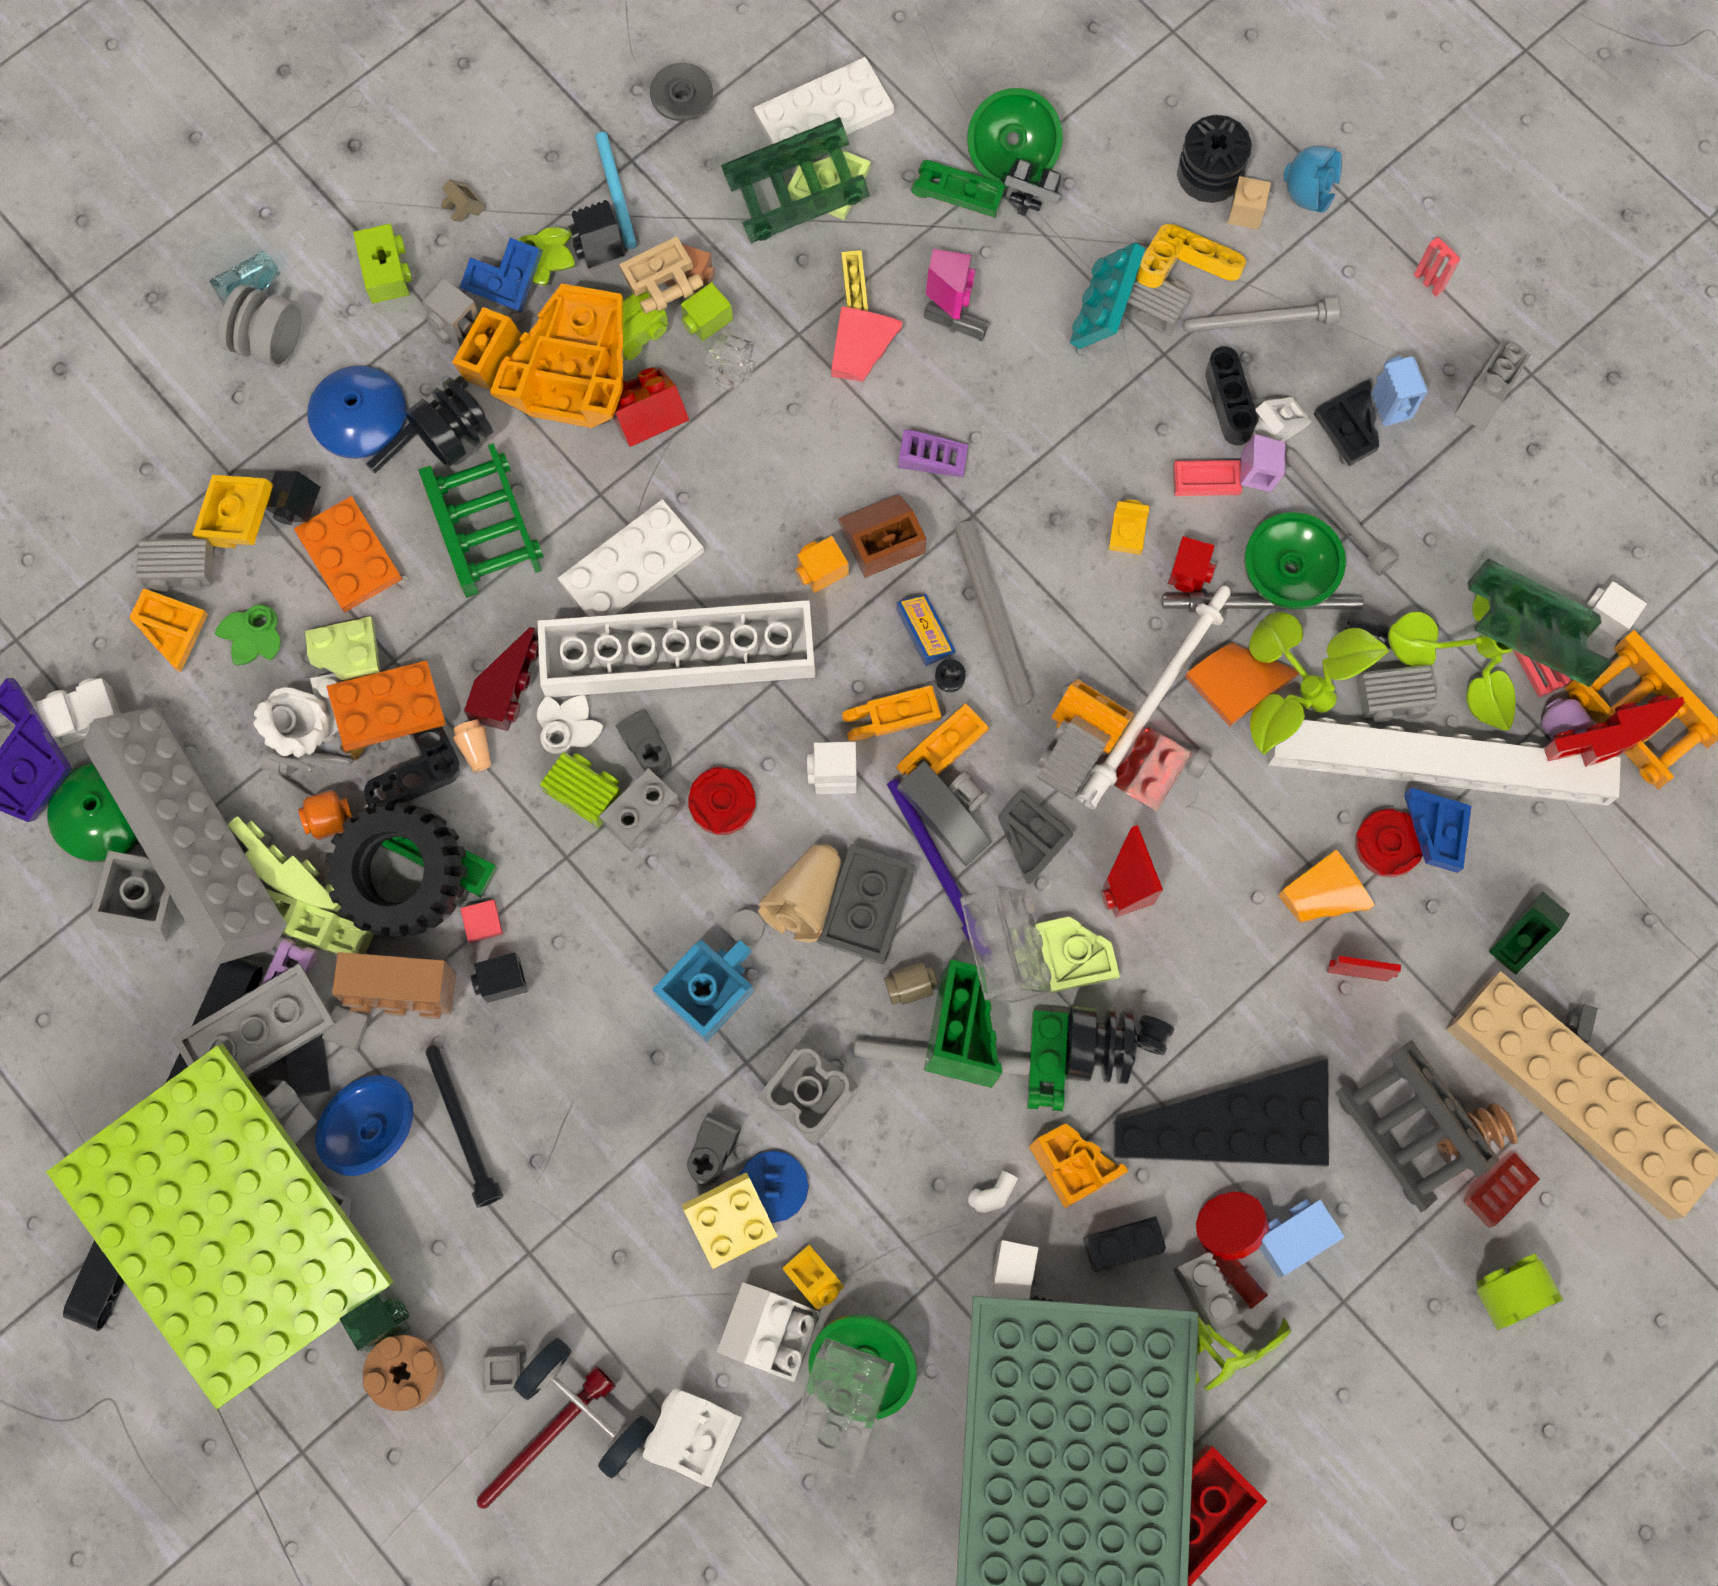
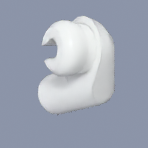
M1002 1171L994 1188L983 1191L974 1189L970 1192L968 1196L969 1205L981 1213L1003 1208L1018 1178Z

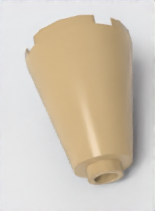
M827 844L811 846L761 898L758 904L760 906L758 912L763 920L782 934L786 929L796 933L793 938L794 940L806 943L816 942L824 928L841 866V859L838 856L837 850Z

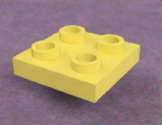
M747 1172L682 1204V1208L712 1269L778 1237Z

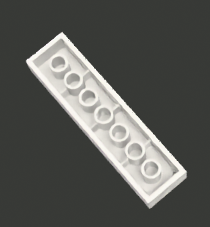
M809 600L537 621L540 686L545 697L815 677Z

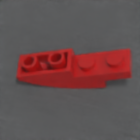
M1662 695L1649 700L1648 704L1636 706L1635 702L1623 704L1615 708V713L1605 721L1606 723L1590 726L1586 729L1587 732L1575 734L1574 730H1568L1553 736L1554 740L1544 748L1547 760L1549 762L1581 754L1584 765L1587 767L1617 757L1645 741L1667 723L1685 703L1683 696L1669 699L1668 695Z

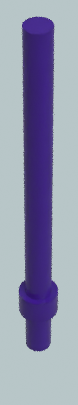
M899 778L893 779L887 783V786L963 924L961 929L968 941L972 940L984 963L993 960L996 955L984 935L986 930L979 918L975 919L916 809L897 790L900 783Z

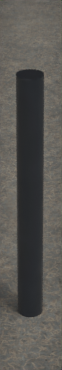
M461 375L455 379L463 389L469 385ZM435 399L430 403L434 408L438 406ZM411 424L406 425L366 463V466L374 474L417 435Z

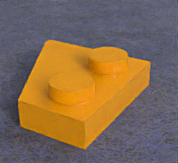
M143 588L129 618L176 671L181 672L208 614L205 610Z

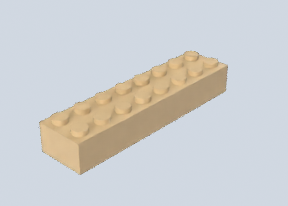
M1501 971L1487 980L1447 1027L1446 1030L1668 1220L1684 1218L1718 1176L1717 1153Z

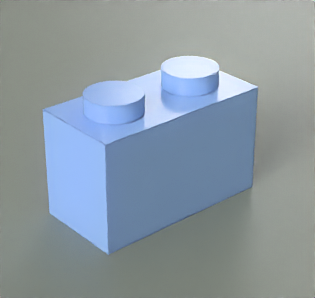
M1305 1199L1289 1209L1292 1214L1290 1218L1280 1223L1278 1218L1269 1222L1267 1235L1265 1233L1264 1238L1261 1240L1262 1245L1259 1249L1277 1277L1287 1275L1344 1238L1343 1233L1321 1200L1310 1204L1308 1199Z

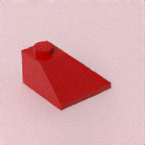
M1138 825L1131 827L1103 885L1105 890L1101 891L1106 909H1112L1115 918L1154 905L1163 891Z

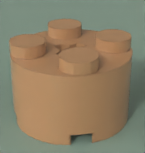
M409 1335L387 1337L379 1342L366 1358L363 1368V1388L370 1398L384 1409L391 1411L415 1410L432 1401L439 1393L444 1381V1365L436 1347L423 1338ZM407 1365L406 1371L411 1373L410 1378L400 1381L401 1375L398 1374V1369Z

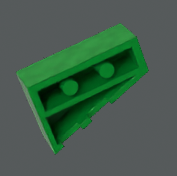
M950 959L941 974L924 1071L992 1088L1003 1072L1001 1062H998L995 1045L997 1037L996 1031H993L990 1015L992 1008L984 967Z

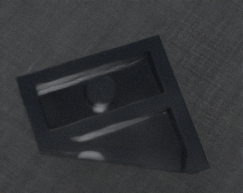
M1369 379L1321 405L1314 412V416L1349 466L1371 455L1379 448L1378 431L1374 425L1376 421L1375 407L1372 408L1370 394L1372 384Z

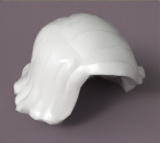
M283 687L274 690L267 700L258 704L254 712V716L257 719L253 723L258 734L265 738L264 744L266 746L276 749V752L281 756H288L293 753L295 757L299 758L304 754H312L316 746H321L325 736L329 735L331 715L326 711V703L319 700L315 695L294 688Z

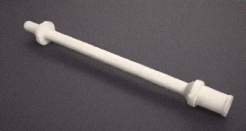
M1221 586L1208 605L1198 604L1195 610L1200 618L1106 761L1099 765L1095 764L1092 768V776L1076 797L1081 803L1086 800L1084 804L1086 807L1095 809L1109 785L1113 786L1117 781L1116 768L1210 625L1222 624L1224 619L1219 611L1231 594L1228 586Z

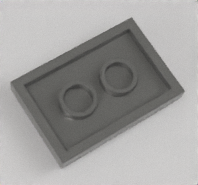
M850 844L830 902L824 928L817 943L884 965L916 865Z

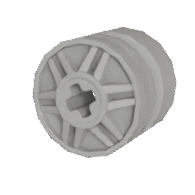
M240 284L230 293L222 309L218 328L219 344L224 350L237 352L238 355L246 357L252 355L256 361L279 368L287 362L297 344L302 321L301 308L295 301L277 295L269 297L265 291L255 290L253 287Z

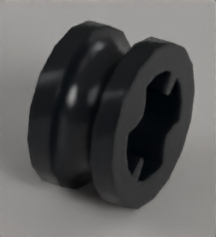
M947 659L938 664L935 682L939 689L947 693H953L961 689L965 682L966 671L964 666L955 659ZM948 669L951 673L957 671L956 682L952 683L950 679L944 681L942 679L945 674L944 670Z

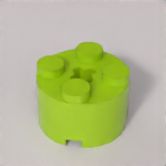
M1536 1253L1508 1267L1510 1272L1506 1274L1504 1268H1501L1476 1282L1478 1287L1476 1292L1497 1331L1544 1310V1308L1564 1300L1543 1259L1539 1260Z

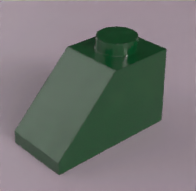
M1542 891L1490 949L1489 953L1516 975L1562 929L1570 913Z

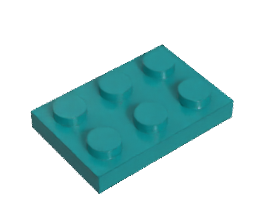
M1135 242L1103 258L1101 257L1095 262L1091 270L1093 276L1090 285L1082 296L1083 305L1080 314L1072 325L1071 345L1082 349L1117 334L1145 252L1144 247Z

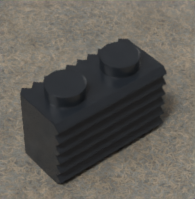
M604 200L603 203L598 202L597 205L585 206L584 210L579 208L578 212L573 210L571 215L574 224L568 225L578 260L584 259L589 269L624 256L619 227L609 201Z
M1156 1216L1090 1234L1083 1238L1091 1269L1095 1272L1164 1253L1166 1249Z

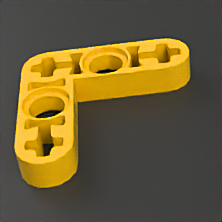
M1165 224L1160 227L1145 251L1136 280L1146 287H1160L1177 259L1222 279L1235 281L1241 277L1246 265V259L1237 251L1180 226Z

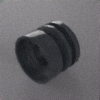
M1222 115L1202 117L1191 125L1185 136L1177 169L1180 186L1189 196L1201 202L1215 203L1224 201L1234 194L1239 176L1244 177L1245 168L1251 155L1252 142L1244 126L1233 118Z
M450 377L442 383L447 395L437 387L432 391L438 405L436 408L426 400L421 399L405 412L407 420L421 440L448 468L466 454L460 440L461 438H465L476 447L480 443V439L475 430L484 438L493 433L485 412L476 399Z
M1071 1005L1067 1031L1066 1080L1090 1081L1094 1067L1101 1066V1075L1104 1083L1111 1081L1113 1067H1116L1117 1083L1128 1084L1137 1050V1031L1134 1025L1133 1011L1131 1009H1123L1119 1025H1117L1114 1008H1108L1104 1023H1098L1095 1007Z

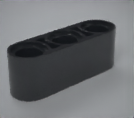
M1220 346L1211 353L1205 370V377L1225 440L1233 445H1243L1252 436L1257 423V414L1237 352L1230 347ZM1215 364H1224L1228 369H1219ZM1224 393H1233L1237 396V399H1229ZM1241 422L1247 428L1239 429L1233 423Z

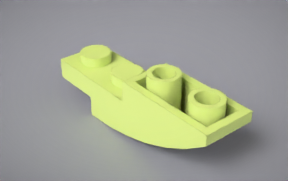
M237 816L227 825L249 849L245 856L259 879L280 894L299 900L305 905L341 916L339 909L342 906L339 903H333L329 896V892L333 891L334 888L330 884L323 887L316 878L320 873L307 859L301 863L294 856L287 859L274 844L268 848L261 841L265 834L252 820L246 824Z

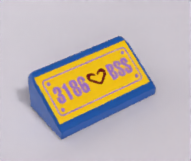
M926 594L896 602V610L925 667L956 653Z

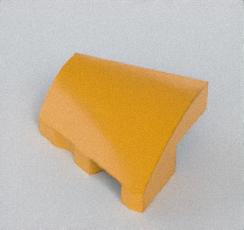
M1337 850L1284 888L1278 895L1299 923L1312 921L1320 917L1341 916L1343 913L1363 910L1364 912L1375 906L1360 880Z
M1066 1123L1038 1137L1029 1146L1065 1209L1129 1172L1124 1164H1115L1100 1153L1102 1150L1093 1142L1083 1140L1079 1132Z

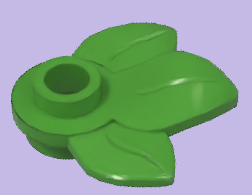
M254 605L246 613H231L220 622L215 630L216 636L233 641L231 657L233 664L236 666L251 663L259 654L265 659L272 660L277 655L281 645V638L275 630L278 624L277 615L267 605ZM260 618H266V623L263 626H256Z

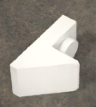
M1293 397L1264 401L1255 409L1260 415L1255 426L1256 432L1260 436H1268L1280 441H1286L1312 422Z

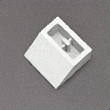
M742 1282L717 1353L795 1382L820 1312L770 1291Z

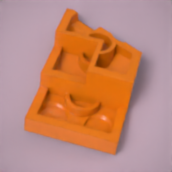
M1230 643L1186 673L1185 678L1226 724L1231 727L1249 711L1254 710L1256 705L1268 695L1278 693L1299 676V673L1296 669L1277 661L1270 663L1259 662L1253 657L1249 649Z

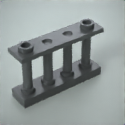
M1411 1040L1390 1055L1393 1067L1360 1089L1352 1080L1335 1093L1339 1097L1342 1109L1354 1118L1402 1185L1407 1200L1411 1204L1416 1205L1420 1212H1423L1438 1199L1433 1192L1434 1189L1466 1169L1472 1170L1478 1178L1489 1171L1499 1161V1158L1413 1040ZM1401 1078L1406 1079L1414 1089L1415 1096L1380 1119L1368 1100ZM1421 1109L1429 1110L1437 1121V1126L1404 1148H1401L1389 1130ZM1445 1138L1450 1140L1458 1150L1459 1157L1426 1178H1423L1411 1160Z

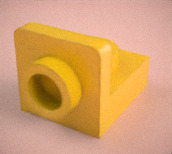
M1132 499L1116 503L1108 550L1142 554L1150 506L1142 505L1140 501Z
M810 1245L782 1268L816 1310L831 1304L844 1288V1285Z

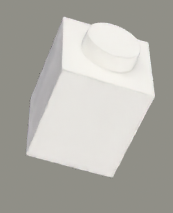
M1612 581L1605 590L1598 588L1591 596L1587 604L1592 608L1585 618L1619 640L1630 630L1647 603Z

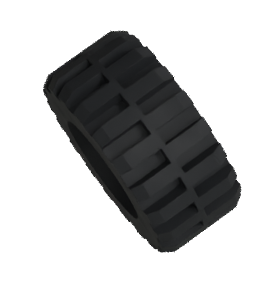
M388 802L378 803L375 808L366 807L358 811V818L349 817L342 824V827L345 829L344 833H335L331 840V843L336 845L333 853L327 852L325 863H331V872L325 873V881L327 884H333L334 890L329 892V896L333 903H340L342 907L339 909V913L345 919H352L354 921L353 926L362 931H371L374 935L406 937L407 935L425 933L427 928H435L440 925L445 914H452L457 907L453 903L455 898L462 897L466 888L460 886L462 877H468V867L462 866L461 858L467 856L464 847L458 846L456 842L460 837L454 829L446 826L447 821L430 813L428 809L398 802L397 804ZM393 837H404L413 841L418 847L424 863V874L419 888L412 897L400 903H391L383 900L376 892L370 875L374 854L383 842Z

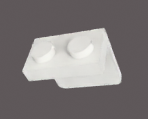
M674 1388L664 1400L658 1422L646 1439L643 1458L651 1463L675 1470L705 1486L712 1487L742 1417L705 1399Z

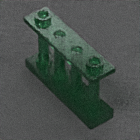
M840 117L721 165L731 192L740 189L751 219L742 222L751 244L757 241H765L774 234L844 206L855 205L862 199L870 196L863 174L852 177L841 149L850 144ZM830 153L841 183L823 190L812 160ZM800 165L811 195L793 202L782 172ZM770 177L781 207L763 214L752 184Z
M1489 558L1467 582L1468 589L1488 599L1490 606L1489 611L1474 626L1475 631L1588 687L1611 665L1610 659L1590 650L1587 638L1602 623L1600 614Z

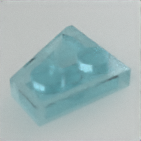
M262 251L213 277L209 282L224 306L228 296L235 287L244 284L255 288V290L263 291L280 275V272L273 259Z

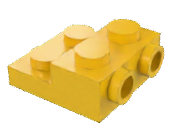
M212 474L192 535L197 539H207L213 547L235 549L236 544L254 546L273 484L266 478Z

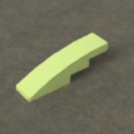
M266 889L287 924L282 933L283 935L334 954H338V952L366 954L374 936L371 931H362L353 926L354 922L341 918L334 913L305 905L299 900Z

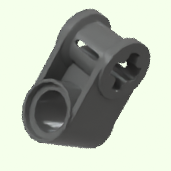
M645 708L615 725L630 752H633L644 772L649 768L657 777H660L669 771L672 762L670 754ZM655 753L659 760L653 762L649 757L651 754Z
M707 1113L687 1161L688 1171L696 1183L706 1186L718 1180L728 1156L736 1145L742 1126L712 1113ZM706 1159H709L713 1169L711 1171L705 1170L700 1175V1171L696 1166L697 1163L704 1164Z

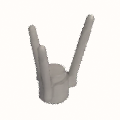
M267 746L262 754L260 766L261 769L270 772L269 779L281 783L303 800L311 796L284 777V775H291L295 768L311 772L313 766L298 761L293 753L288 756H281L276 752V749ZM319 752L301 756L302 758L348 765L352 763L351 758Z

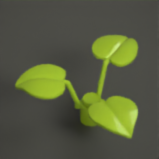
M1499 583L1484 588L1476 595L1472 604V614L1477 622L1484 625L1483 633L1479 637L1449 642H1436L1439 635L1438 627L1429 615L1422 612H1410L1403 615L1389 627L1388 640L1392 651L1401 662L1410 667L1433 665L1436 660V649L1476 645L1479 654L1486 658H1491V661L1482 670L1483 678L1473 679L1469 683L1466 692V702L1475 718L1502 731L1510 730L1514 721L1515 690L1511 679L1505 672L1494 671L1490 673V671L1497 663L1502 662L1501 655L1510 653L1516 646L1515 634L1520 630L1523 621L1524 584Z
M1276 612L1266 616L1258 623L1251 635L1249 642L1251 654L1259 662L1270 663L1280 658L1284 653L1304 680L1301 683L1300 689L1302 697L1290 694L1284 700L1278 694H1271L1254 708L1250 718V732L1258 750L1263 755H1266L1274 746L1287 740L1297 732L1305 717L1303 706L1306 709L1311 706L1318 713H1324L1332 709L1336 704L1337 695L1334 692L1335 686L1332 684L1331 679L1346 680L1363 672L1389 652L1386 645L1366 630L1360 628L1346 629L1338 633L1327 646L1326 651L1329 657L1322 661L1324 679L1320 676H1309L1289 650L1298 645L1303 639L1301 623L1293 615L1285 612Z
M1198 1316L1197 1355L1206 1350L1222 1368L1221 1373L1203 1388L1209 1391L1229 1380L1236 1370L1256 1363L1278 1348L1292 1331L1289 1322L1283 1318L1280 1328L1264 1348L1256 1351L1253 1349L1244 1353L1215 1332L1209 1324L1205 1325ZM1212 1338L1237 1357L1226 1358V1361H1224L1211 1346L1214 1342ZM1196 1369V1385H1197V1384L1200 1382L1201 1378L1199 1377V1374H1198L1197 1369Z

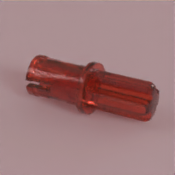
M1213 1254L1212 1259L1216 1261L1215 1266L1220 1268L1219 1271L1227 1279L1226 1285L1230 1283L1249 1305L1250 1309L1254 1308L1268 1296L1246 1270L1249 1267L1247 1264L1243 1266L1238 1259L1224 1260L1221 1256Z

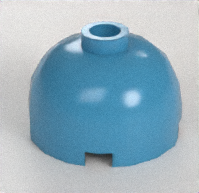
M1326 146L1307 147L1295 156L1292 163L1287 164L1284 171V182H1287V190L1292 201L1299 207L1324 213L1333 202L1335 194H1329L1333 183L1339 184L1342 170V155L1339 151H1336V148Z

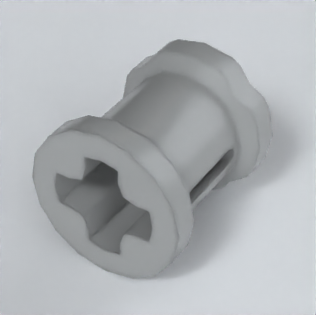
M965 771L948 788L972 816L988 801L991 794L988 791L983 792L969 779L970 774Z

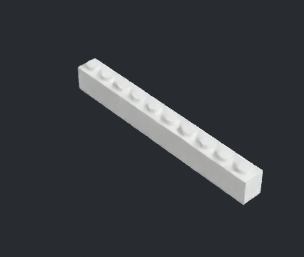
M1318 718L1316 721L1304 720L1297 732L1287 740L1274 746L1269 752V765L1607 806L1619 798L1621 757H1614L1605 762L1587 767L1584 765L1581 754L1548 762L1544 748H1541L1540 744L1532 742L1512 745L1507 744L1506 740L1499 738L1478 741L1472 740V736L1465 734L1445 737L1438 736V732L1432 730H1421L1417 733L1404 732V728L1398 726H1387L1383 729L1370 728V724L1364 722H1353L1350 725L1336 724L1334 719Z

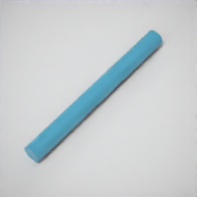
M599 132L595 135L624 247L626 249H633L637 246L608 135L606 132Z

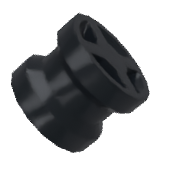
M1142 1015L1139 1021L1141 1028L1139 1033H1137V1047L1153 1054L1165 1055L1167 1050L1165 1043L1167 1038L1173 1035L1174 1027L1155 1017Z

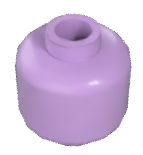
M1560 698L1552 701L1545 708L1546 713L1541 720V726L1551 741L1554 740L1553 736L1568 730H1574L1575 734L1587 732L1586 729L1594 725L1592 718L1585 708L1575 699L1564 701Z

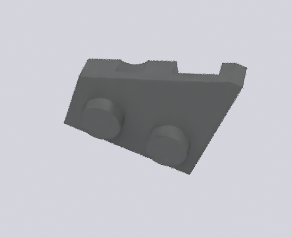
M1022 790L1019 791L998 816L1023 877L1029 885L1032 884L1073 837V833Z

